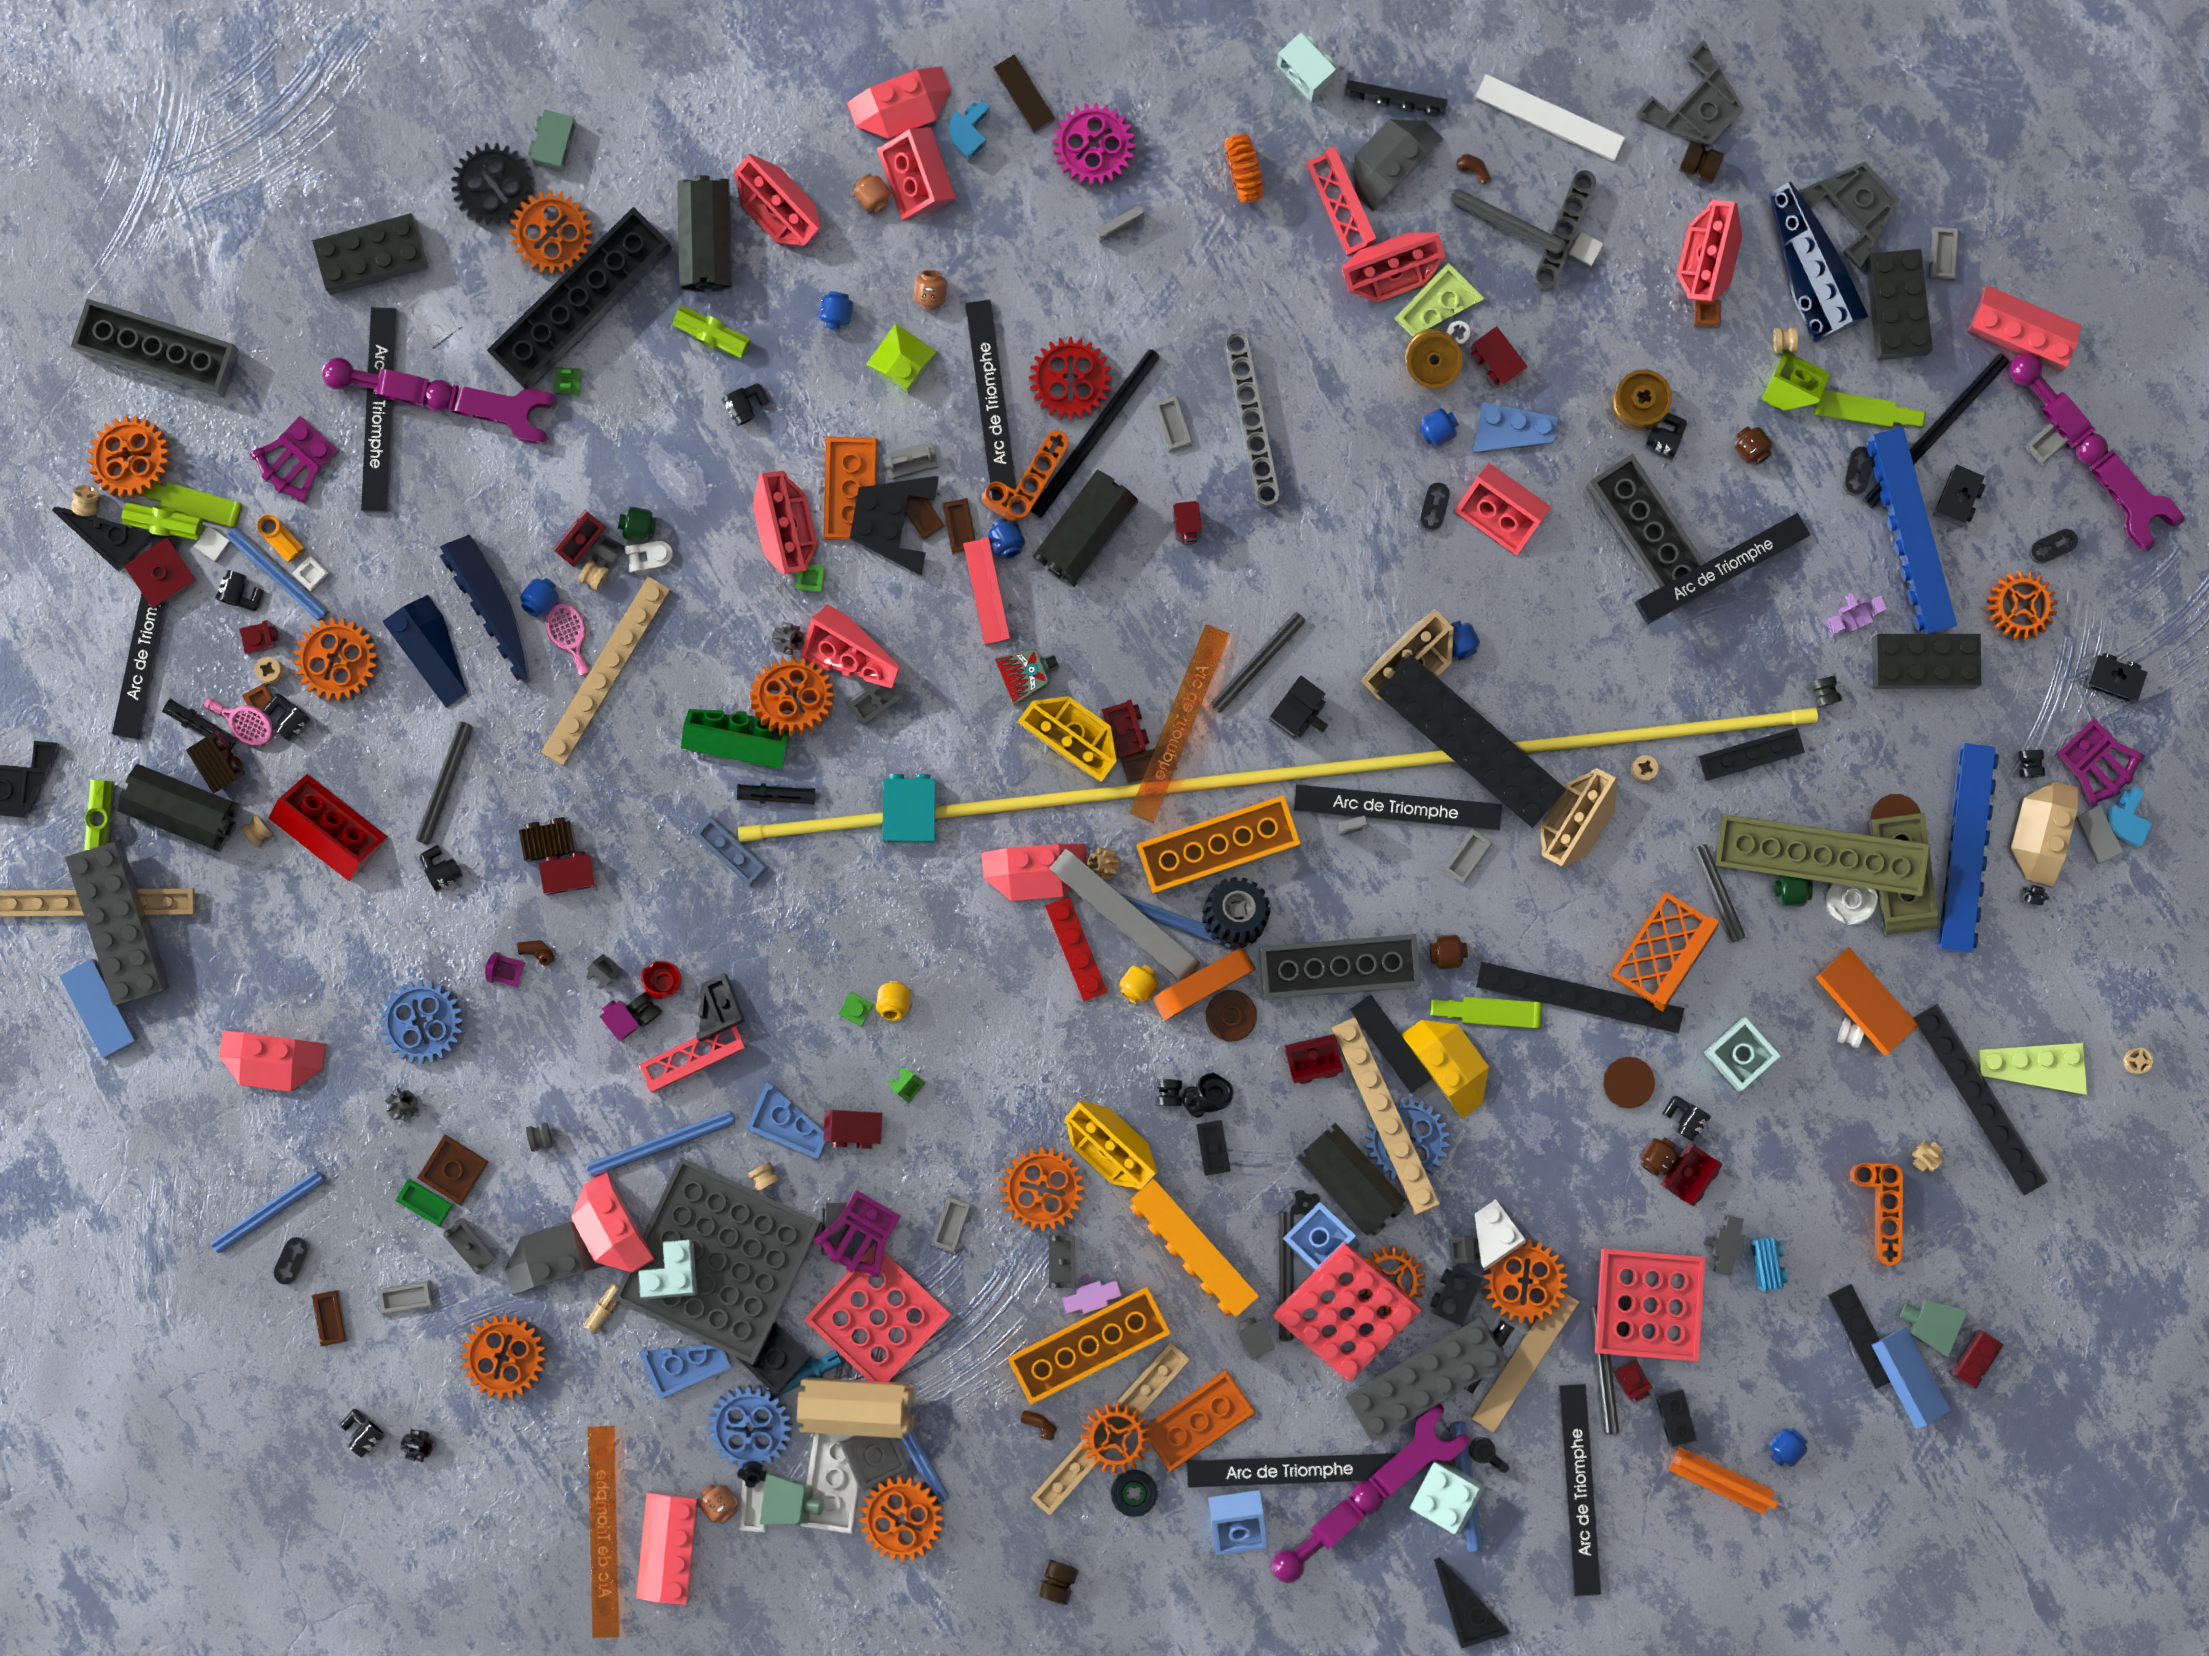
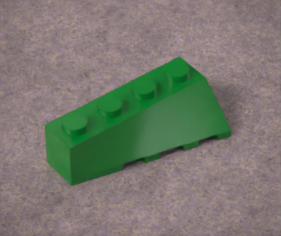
M689 709L683 724L681 749L782 769L788 751L790 735L788 730L779 735V728L777 727L773 731H769L770 723L762 726V717L748 716L747 711H737L727 715L724 714L723 710Z

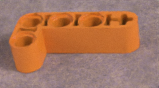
M1059 430L1050 432L1042 442L1015 490L1001 482H992L983 492L982 501L984 505L1009 521H1022L1030 512L1068 446L1067 435ZM1057 440L1059 443L1052 454L1048 453L1053 441ZM1037 461H1045L1049 469L1047 471L1040 470L1037 467ZM1024 483H1033L1036 491L1028 492L1024 488ZM989 491H998L1001 495V500H992L989 496ZM1013 503L1020 504L1023 508V513H1014L1011 505Z
M1239 948L1170 986L1153 997L1152 1000L1162 1018L1166 1021L1193 1004L1256 970L1245 949Z
M1856 1164L1852 1167L1849 1174L1852 1183L1859 1187H1875V1258L1881 1265H1896L1902 1257V1170L1895 1164ZM1862 1167L1869 1172V1178L1866 1182H1861L1857 1178V1172ZM1887 1168L1892 1169L1895 1173V1179L1891 1183L1886 1182L1883 1178V1173ZM1887 1194H1890L1895 1199V1204L1891 1209H1887L1883 1205V1198ZM1887 1220L1891 1221L1895 1227L1891 1235H1886L1882 1228ZM1882 1239H1895V1243H1889V1251L1894 1252V1256L1889 1257V1261L1887 1257H1883V1251L1888 1250V1243H1882Z

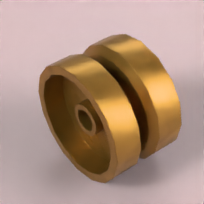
M1437 328L1425 329L1415 334L1408 342L1405 350V364L1411 377L1418 384L1430 389L1443 388L1451 384L1459 376L1463 366V354L1457 341L1448 332ZM1437 355L1439 359H1436L1434 364H1431L1430 357Z
M1649 369L1635 370L1627 374L1615 390L1612 398L1615 416L1627 428L1635 431L1649 430L1653 426H1657L1669 412L1672 403V390L1667 380L1659 373ZM1640 397L1645 399L1643 404L1638 401Z

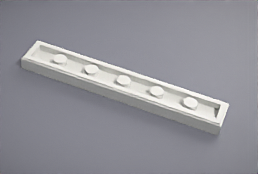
M1485 74L1474 98L1613 162L1625 139L1624 136Z

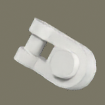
M663 541L630 545L624 548L626 556H629V573L665 567L673 558L671 547ZM646 553L648 561L640 562L639 554Z

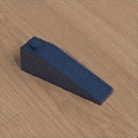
M429 595L401 607L382 621L446 708L467 693L444 616Z

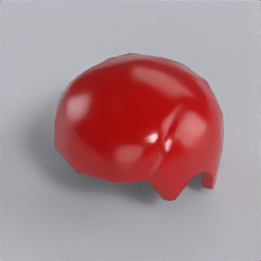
M654 961L647 968H643L641 983L646 993L655 999L662 1000L672 997L680 989L682 978L680 971L674 964L669 961Z

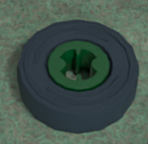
M1129 1470L1118 1475L1111 1488V1499L1115 1508L1123 1515L1130 1517L1143 1516L1148 1513L1155 1505L1158 1495L1157 1487L1152 1477L1139 1470ZM1139 1487L1142 1491L1139 1493L1141 1495L1140 1499H1128L1126 1495L1129 1494L1127 1492L1128 1488L1136 1489Z

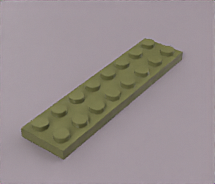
M1722 814L1715 866L1923 896L1931 844Z

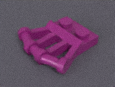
M299 416L276 441L251 451L249 455L252 460L256 461L262 473L261 478L266 482L270 481L279 494L290 495L298 498L299 502L305 503L317 474L339 450L304 418ZM285 446L287 449L272 466H269L265 455ZM295 455L300 460L299 463L282 479L276 473ZM306 467L310 469L302 489L290 485Z
M2095 718L2090 720L2055 754L2079 778L2087 803L2091 808L2097 806L2098 802L2112 796L2117 797L2121 793L2120 789L2125 784L2129 785L2134 780L2133 775L2138 764L2143 762L2145 757L2142 753L2118 743ZM2111 748L2130 757L2125 769L2108 752ZM2101 758L2118 774L2119 777L2113 782L2096 765ZM2088 770L2105 786L2104 789L2097 792L2093 791L2086 775Z
M854 1190L842 1213H840L838 1220L818 1234L813 1240L817 1245L820 1244L831 1257L830 1261L843 1264L849 1272L870 1273L872 1277H879L884 1245L901 1216L863 1193ZM843 1224H846L849 1228L836 1248L828 1237ZM857 1230L865 1236L851 1258L844 1254V1251ZM871 1240H874L876 1248L873 1263L860 1262Z

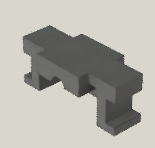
M1725 1215L1723 1226H1726L1725 1231L1717 1230L1716 1238L1705 1237L1704 1244L1714 1246L1712 1255L1719 1256V1260L1715 1261L1714 1272L1732 1275L1735 1260L1741 1261L1746 1235L1741 1234L1744 1219Z

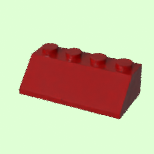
M308 774L277 800L268 818L348 881L352 880L367 865L388 837Z

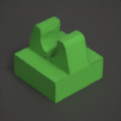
M555 367L553 393L559 395H580L581 368Z
M899 1068L898 1071L902 1076L897 1082L890 1079L889 1084L894 1092L909 1103L925 1083L909 1069Z

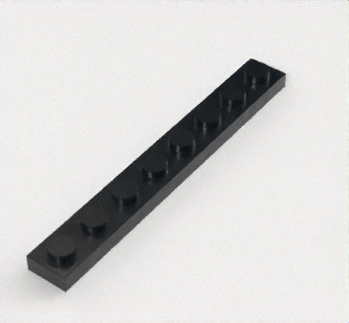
M1481 962L1476 988L1679 1034L1684 1008L1668 1004L1662 1012L1655 1008L1654 1004L1647 999L1486 962Z
M1935 1004L1916 1015L1914 1020L2023 1195L2025 1196L2046 1184L2048 1180L1939 1005Z

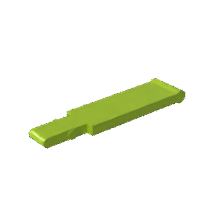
M1824 390L1820 401L1816 404L1815 415L1889 428L1893 427V423L1923 428L1926 412L1913 410L1908 407H1896L1895 401Z
M154 482L152 484L154 491L145 488V496L142 497L151 501H159L160 506L176 509V512L202 517L203 520L235 528L242 503L169 482L166 483V486H161Z
M1463 997V1002L1431 1000L1430 1015L1445 1016L1447 1018L1459 1017L1462 1018L1461 1023L1540 1029L1542 1002Z

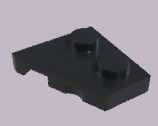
M723 973L701 984V1004L698 1012L700 1026L699 1032L696 1034L698 1041L702 1042L745 1022L727 974Z

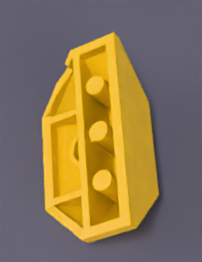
M1069 696L1034 700L1017 721L1042 743L1100 782L1104 780L1117 762L1111 726Z
M1420 1020L1401 1034L1461 1119L1483 1104L1489 1066L1459 1025Z
M1081 1100L1064 1118L1068 1126L1072 1148L1110 1184L1135 1187V1189L1141 1190L1158 1172L1148 1143L1111 1108Z

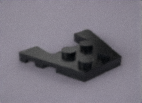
M932 476L859 487L850 540L878 555L880 554L914 574L922 576L926 552L900 548L908 497L935 501L939 477Z
M34 741L31 767L0 765V816L27 818L59 749V743Z

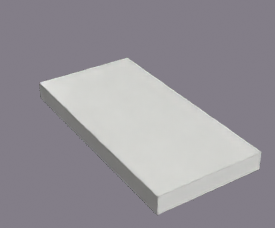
M814 1433L807 1484L813 1486L812 1498L823 1499L824 1509L821 1515L810 1514L809 1522L801 1523L800 1526L853 1533L859 1486L839 1443L854 1435Z

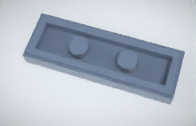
M711 816L693 833L701 843L749 887L767 869L763 863Z

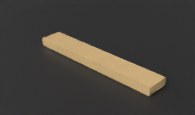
M1562 1290L1560 1292L1565 1295V1299H1556L1560 1308L1551 1306L1550 1309L1553 1315L1550 1316L1546 1312L1542 1313V1322L1538 1317L1536 1318L1471 1417V1419L1494 1433L1579 1303V1301Z

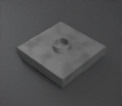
M854 1435L839 1443L860 1491L908 1469V1465L895 1438Z

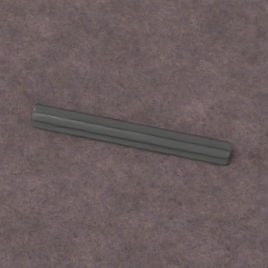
M1460 189L1454 190L1450 197L1452 203L1556 254L1561 253L1565 247L1564 240Z
M1295 612L1211 702V706L1217 712H1222L1304 624L1305 619L1303 616Z
M460 721L456 727L416 835V840L423 844L430 843L472 730V726L468 723Z
M1280 1212L1279 1307L1293 1294L1294 1251L1283 1240V1237L1294 1228L1293 1212ZM1279 1323L1280 1341H1292L1293 1334Z
M1598 1305L1590 1307L1594 1349ZM1595 1353L1604 1432L1607 1435L1619 1433L1610 1355Z

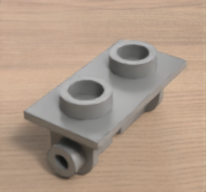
M932 441L882 454L889 479L938 466Z

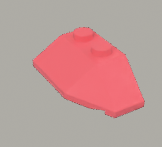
M942 66L917 69L868 88L847 102L856 128L891 139L909 129H917L937 121L950 95L951 88Z
M749 154L734 171L741 206L776 243L805 246L821 228L815 203L779 166Z
M1712 200L1708 207L1688 225L1677 276L1690 300L1714 302L1731 285L1742 240V230L1736 202Z
M1405 233L1359 250L1342 267V272L1350 293L1380 302L1426 285L1440 262L1442 263L1445 259V253L1438 233Z
M784 471L761 473L758 477L753 510L764 556L781 574L804 572L807 570L808 564L818 545L807 497L788 478Z
M1085 844L1039 845L982 852L983 877L1010 901L1063 897L1070 890V887L1049 868L1065 849L1086 865Z
M223 1030L219 1057L239 1085L292 1092L323 1070L326 1044Z
M608 1171L585 1183L571 1219L594 1262L634 1273L654 1261L655 1259Z

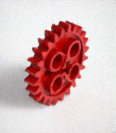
M1071 336L1067 344H1064L1062 338H1059L1058 346L1049 342L1050 350L1047 351L1041 348L1043 357H1034L1038 366H1030V370L1036 373V375L1029 376V381L1036 382V384L1030 387V391H1038L1034 396V400L1042 399L1040 408L1044 409L1049 406V415L1051 416L1057 411L1060 420L1064 413L1068 414L1069 421L1072 420L1073 414L1076 413L1081 420L1082 412L1084 411L1091 416V407L1100 409L1098 400L1106 401L1107 397L1103 392L1111 391V387L1105 384L1112 381L1111 376L1105 375V373L1111 371V366H1103L1107 361V357L1099 358L1101 349L1098 348L1092 351V342H1089L1086 347L1083 346L1082 338L1078 340L1077 344L1073 343ZM1070 356L1073 357V377L1078 378L1073 380L1072 401L1068 400V381L1063 379L1068 377V358ZM1060 360L1065 364V367L1062 371L1056 372L1050 367L1052 362ZM1085 360L1090 363L1091 367L1088 371L1081 372L1076 368L1077 363ZM1054 386H1061L1064 388L1065 393L1061 397H1054L1050 391ZM1087 386L1091 392L1087 397H1080L1076 393L1077 388Z

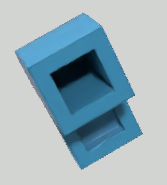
M983 100L978 104L973 103L964 113L965 117L956 111L950 121L949 132L952 145L967 162L986 146V139L975 129L990 113L989 106Z
M2137 787L2130 788L2129 791L2125 790L2119 800V804L2122 805L2121 808L2116 805L2109 807L2107 819L2116 838L2134 848L2142 847L2152 825L2151 822L2134 815L2144 793V790Z

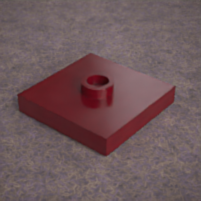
M169 538L163 539L124 565L152 609L157 608L197 581Z

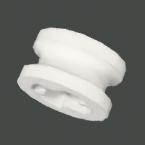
M1455 321L1450 324L1447 332L1452 336L1454 328L1459 327V330L1462 328L1465 331L1462 335L1463 339L1458 340V336L1455 339L1458 345L1461 346L1468 341L1470 328L1463 321Z

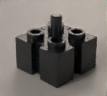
M1300 675L1283 700L1272 712L1268 722L1292 740L1296 735L1301 738L1310 724L1323 733L1328 724L1317 717V715L1325 706L1326 701L1323 699L1326 693Z

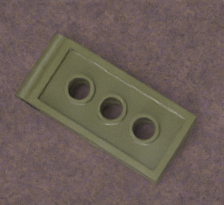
M1925 813L1869 819L1872 836L1895 839L1898 835H1902L1906 841L1929 844ZM1929 853L1923 896L1912 895L1909 900L1905 901L1901 897V893L1878 890L1885 935L1938 928V912Z

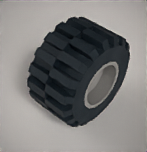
M1231 877L1230 882L1227 879L1222 880L1220 885L1216 884L1212 888L1203 907L1202 922L1206 923L1204 929L1207 933L1212 932L1211 939L1214 941L1219 939L1221 941L1219 945L1224 947L1226 943L1230 944V948L1235 949L1237 944H1240L1241 948L1247 947L1248 942L1253 944L1258 937L1260 938L1271 913V907H1268L1270 903L1269 898H1264L1265 891L1263 888L1258 890L1256 882L1253 881L1252 884L1247 883V878L1242 877L1241 881H1237V877Z

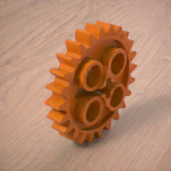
M549 190L548 196L544 197L540 191L538 192V200L530 195L528 197L529 205L525 202L520 203L523 212L519 210L514 211L519 219L510 221L511 224L516 226V229L509 231V234L516 235V239L510 243L513 245L518 244L519 248L514 253H523L524 256L521 262L523 263L529 259L531 261L530 269L537 264L539 265V273H542L545 267H548L550 274H553L555 267L558 268L560 273H563L564 265L566 264L571 268L573 266L572 260L574 259L577 262L580 259L578 254H585L587 252L583 246L592 244L590 240L586 239L587 235L593 234L592 230L586 229V226L592 223V221L583 219L587 214V210L578 211L581 205L580 202L575 205L571 204L573 196H569L564 200L563 192L560 191L556 198L552 190ZM547 207L556 209L558 213L556 220L549 221L544 217V210ZM566 215L568 219L555 231L557 237H549L538 249H535L534 245L547 233L545 227L552 228ZM534 225L538 227L540 235L537 239H530L526 235V228L528 226ZM567 225L574 227L576 230L575 238L566 239L562 234L563 227ZM547 244L556 245L558 248L556 257H548L545 254L544 248Z
M124 416L122 423L114 418V426L110 427L105 423L106 431L104 433L96 431L100 437L99 440L91 439L95 448L88 449V452L94 456L87 459V462L93 465L89 472L92 475H96L93 480L97 484L101 483L100 488L104 491L109 489V494L115 496L118 492V496L124 499L128 492V495L135 499L137 491L142 496H145V488L154 491L152 485L154 482L162 484L159 475L168 474L163 467L171 465L165 457L172 455V453L164 448L168 447L170 443L166 439L162 440L165 434L162 431H157L159 427L154 423L150 425L146 418L141 423L137 416H134L132 421L127 416ZM144 438V446L137 448L138 441ZM120 442L119 449L112 451L113 444ZM147 463L146 470L138 473L140 465ZM122 466L121 473L117 476H113L114 470L117 467Z
M331 617L329 625L320 620L321 628L310 625L313 633L310 635L307 632H303L306 641H297L302 646V650L294 651L296 655L300 656V659L293 661V664L301 666V669L295 673L298 676H305L300 683L302 685L310 683L307 690L311 693L317 689L316 696L318 698H321L326 693V700L331 701L333 695H335L336 699L341 702L343 694L352 699L351 691L353 690L361 694L359 686L362 684L365 687H369L366 678H375L370 669L378 668L376 664L372 663V660L379 656L371 653V650L377 646L374 643H367L372 638L371 635L362 636L365 629L361 626L355 630L356 623L354 621H351L346 626L344 618H341L339 624H337L335 619ZM329 636H334L336 638L335 646L331 649H326L324 647L325 639ZM343 639H347L346 644L341 649ZM352 647H358V657L352 660L348 659V650ZM338 656L339 658H341V662L334 663L333 661H331V657ZM320 659L324 660V669L320 672H314V662ZM331 670L329 680H325L326 675ZM341 670H346L348 672V679L343 683H338L336 680L337 673Z
M794 657L791 658L790 663H786L785 659L781 658V665L771 661V669L762 667L763 675L756 674V682H752L753 691L750 692V700H753L751 701V709H756L755 718L762 717V726L770 723L769 731H773L777 727L779 728V735L788 730L790 737H792L794 730H798L802 736L804 728L813 732V724L821 727V718H829L828 711L833 710L834 693H831L833 692V684H828L829 675L823 676L822 667L815 670V662L807 666L805 665V658H802L800 663H796ZM781 679L785 680V682H786V684H787V687H786V685L781 681ZM794 679L802 680V682L800 683H794L792 681ZM771 690L780 691L778 694L769 693ZM807 699L815 700L813 703H806L804 701ZM797 706H798V708H800V710L803 712V714H801V713L798 711ZM790 710L792 711V713L783 714L782 711Z
M1040 1147L1039 1154H1035L1034 1150L1030 1148V1156L1028 1157L1021 1152L1020 1162L1014 1159L1011 1160L1015 1166L1014 1169L1005 1168L1010 1174L1009 1178H1001L1002 1181L1007 1183V1187L1000 1188V1191L1007 1192L1008 1195L1002 1199V1202H1010L1011 1204L1007 1207L1006 1211L1014 1210L1016 1212L1012 1218L1013 1220L1022 1217L1021 1226H1024L1028 1221L1031 1222V1230H1034L1037 1224H1040L1042 1231H1045L1046 1224H1050L1054 1230L1056 1221H1059L1064 1226L1065 1221L1063 1217L1066 1215L1073 1219L1070 1210H1079L1080 1208L1075 1204V1201L1083 1200V1197L1077 1195V1191L1085 1189V1187L1077 1185V1182L1083 1179V1176L1074 1175L1079 1167L1070 1168L1069 1165L1072 1158L1063 1161L1064 1152H1060L1057 1157L1054 1156V1148H1051L1048 1154L1044 1153L1043 1147ZM1029 1166H1037L1040 1169V1177L1035 1181L1028 1180L1025 1175V1171ZM1055 1172H1061L1066 1177V1181L1061 1187H1055L1051 1183V1176ZM1045 1181L1046 1187L1063 1191L1065 1196L1044 1193L1043 1197L1038 1196L1039 1191L1022 1187L1020 1182L1041 1185V1182ZM1024 1191H1030L1034 1195V1201L1029 1206H1024L1019 1201V1196ZM1047 1198H1057L1059 1201L1057 1211L1048 1212L1045 1209L1044 1203Z
M1529 1239L1527 1246L1522 1245L1487 1269L1491 1274L1483 1275V1279L1490 1281V1284L1483 1286V1289L1491 1290L1492 1292L1486 1299H1495L1492 1309L1501 1307L1502 1309L1499 1314L1501 1317L1509 1313V1322L1515 1316L1519 1317V1324L1521 1325L1524 1318H1528L1530 1324H1533L1535 1316L1542 1322V1313L1546 1312L1552 1316L1553 1313L1550 1307L1560 1308L1556 1299H1565V1295L1560 1290L1567 1289L1568 1285L1561 1283V1280L1567 1278V1274L1559 1272L1565 1265H1556L1555 1262L1558 1260L1559 1255L1550 1257L1551 1247L1542 1251V1242H1539L1535 1248L1532 1247V1241ZM1529 1259L1528 1278L1530 1281H1533V1284H1528L1526 1303L1522 1305L1520 1303L1522 1283H1518V1280L1523 1279L1525 1260ZM1510 1261L1519 1262L1521 1265L1520 1272L1517 1274L1509 1273L1506 1269L1507 1264ZM1536 1264H1543L1547 1268V1274L1543 1277H1536L1532 1272L1533 1267ZM1512 1286L1518 1290V1297L1516 1299L1508 1300L1504 1297L1503 1292L1507 1287ZM1533 1290H1541L1544 1294V1300L1540 1303H1534L1529 1298L1530 1293Z
M504 1314L501 1322L497 1315L493 1316V1323L483 1319V1328L479 1325L474 1326L477 1332L476 1335L473 1333L467 1334L472 1340L471 1343L462 1344L468 1349V1352L462 1353L460 1356L467 1358L468 1362L463 1363L461 1367H469L470 1370L464 1376L474 1377L470 1385L480 1384L479 1393H483L488 1389L489 1398H492L495 1392H498V1398L502 1400L505 1392H507L509 1398L512 1399L514 1398V1390L523 1395V1386L532 1389L533 1386L530 1380H540L535 1374L536 1371H544V1368L538 1365L540 1361L546 1360V1357L539 1356V1352L545 1350L546 1347L537 1345L542 1336L534 1338L533 1334L536 1328L527 1330V1320L519 1325L518 1316H515L512 1322H509L508 1314ZM493 1333L501 1336L502 1342L498 1348H494L489 1344V1337ZM511 1334L512 1340L506 1352V1355L510 1357L509 1361L503 1362L499 1379H495V1373L501 1362V1358L497 1357V1355L504 1352L507 1337ZM517 1341H522L526 1345V1352L522 1356L514 1352V1344ZM484 1358H489L493 1362V1369L489 1373L481 1369V1361ZM509 1366H514L518 1370V1377L514 1381H510L505 1375V1371Z
M900 1475L897 1483L890 1477L887 1479L888 1486L881 1481L878 1483L880 1491L872 1488L870 1493L873 1498L867 1496L864 1498V1501L869 1506L860 1508V1511L866 1513V1516L860 1518L859 1521L867 1525L861 1529V1532H869L870 1535L865 1541L870 1542L873 1540L875 1542L872 1547L873 1551L879 1547L882 1548L881 1557L889 1552L891 1561L899 1555L901 1562H904L907 1554H909L911 1560H915L916 1551L923 1556L926 1554L924 1546L932 1549L934 1545L931 1539L936 1541L940 1539V1536L935 1531L944 1529V1526L938 1524V1521L944 1519L945 1516L937 1513L943 1505H935L934 1501L939 1496L934 1495L931 1497L929 1495L932 1489L931 1486L925 1490L922 1489L923 1480L915 1485L912 1476L909 1477L907 1482H904L903 1475ZM892 1494H897L902 1498L901 1507L892 1505ZM882 1506H885L892 1513L883 1511ZM915 1507L924 1509V1520H919L914 1516L913 1511ZM901 1513L905 1514L904 1519L906 1521L903 1524L899 1523L900 1518L898 1516ZM880 1517H885L889 1520V1530H883L879 1526ZM911 1523L921 1526L922 1531H919L915 1526L911 1525ZM903 1530H909L912 1533V1543H907L902 1539L901 1534Z

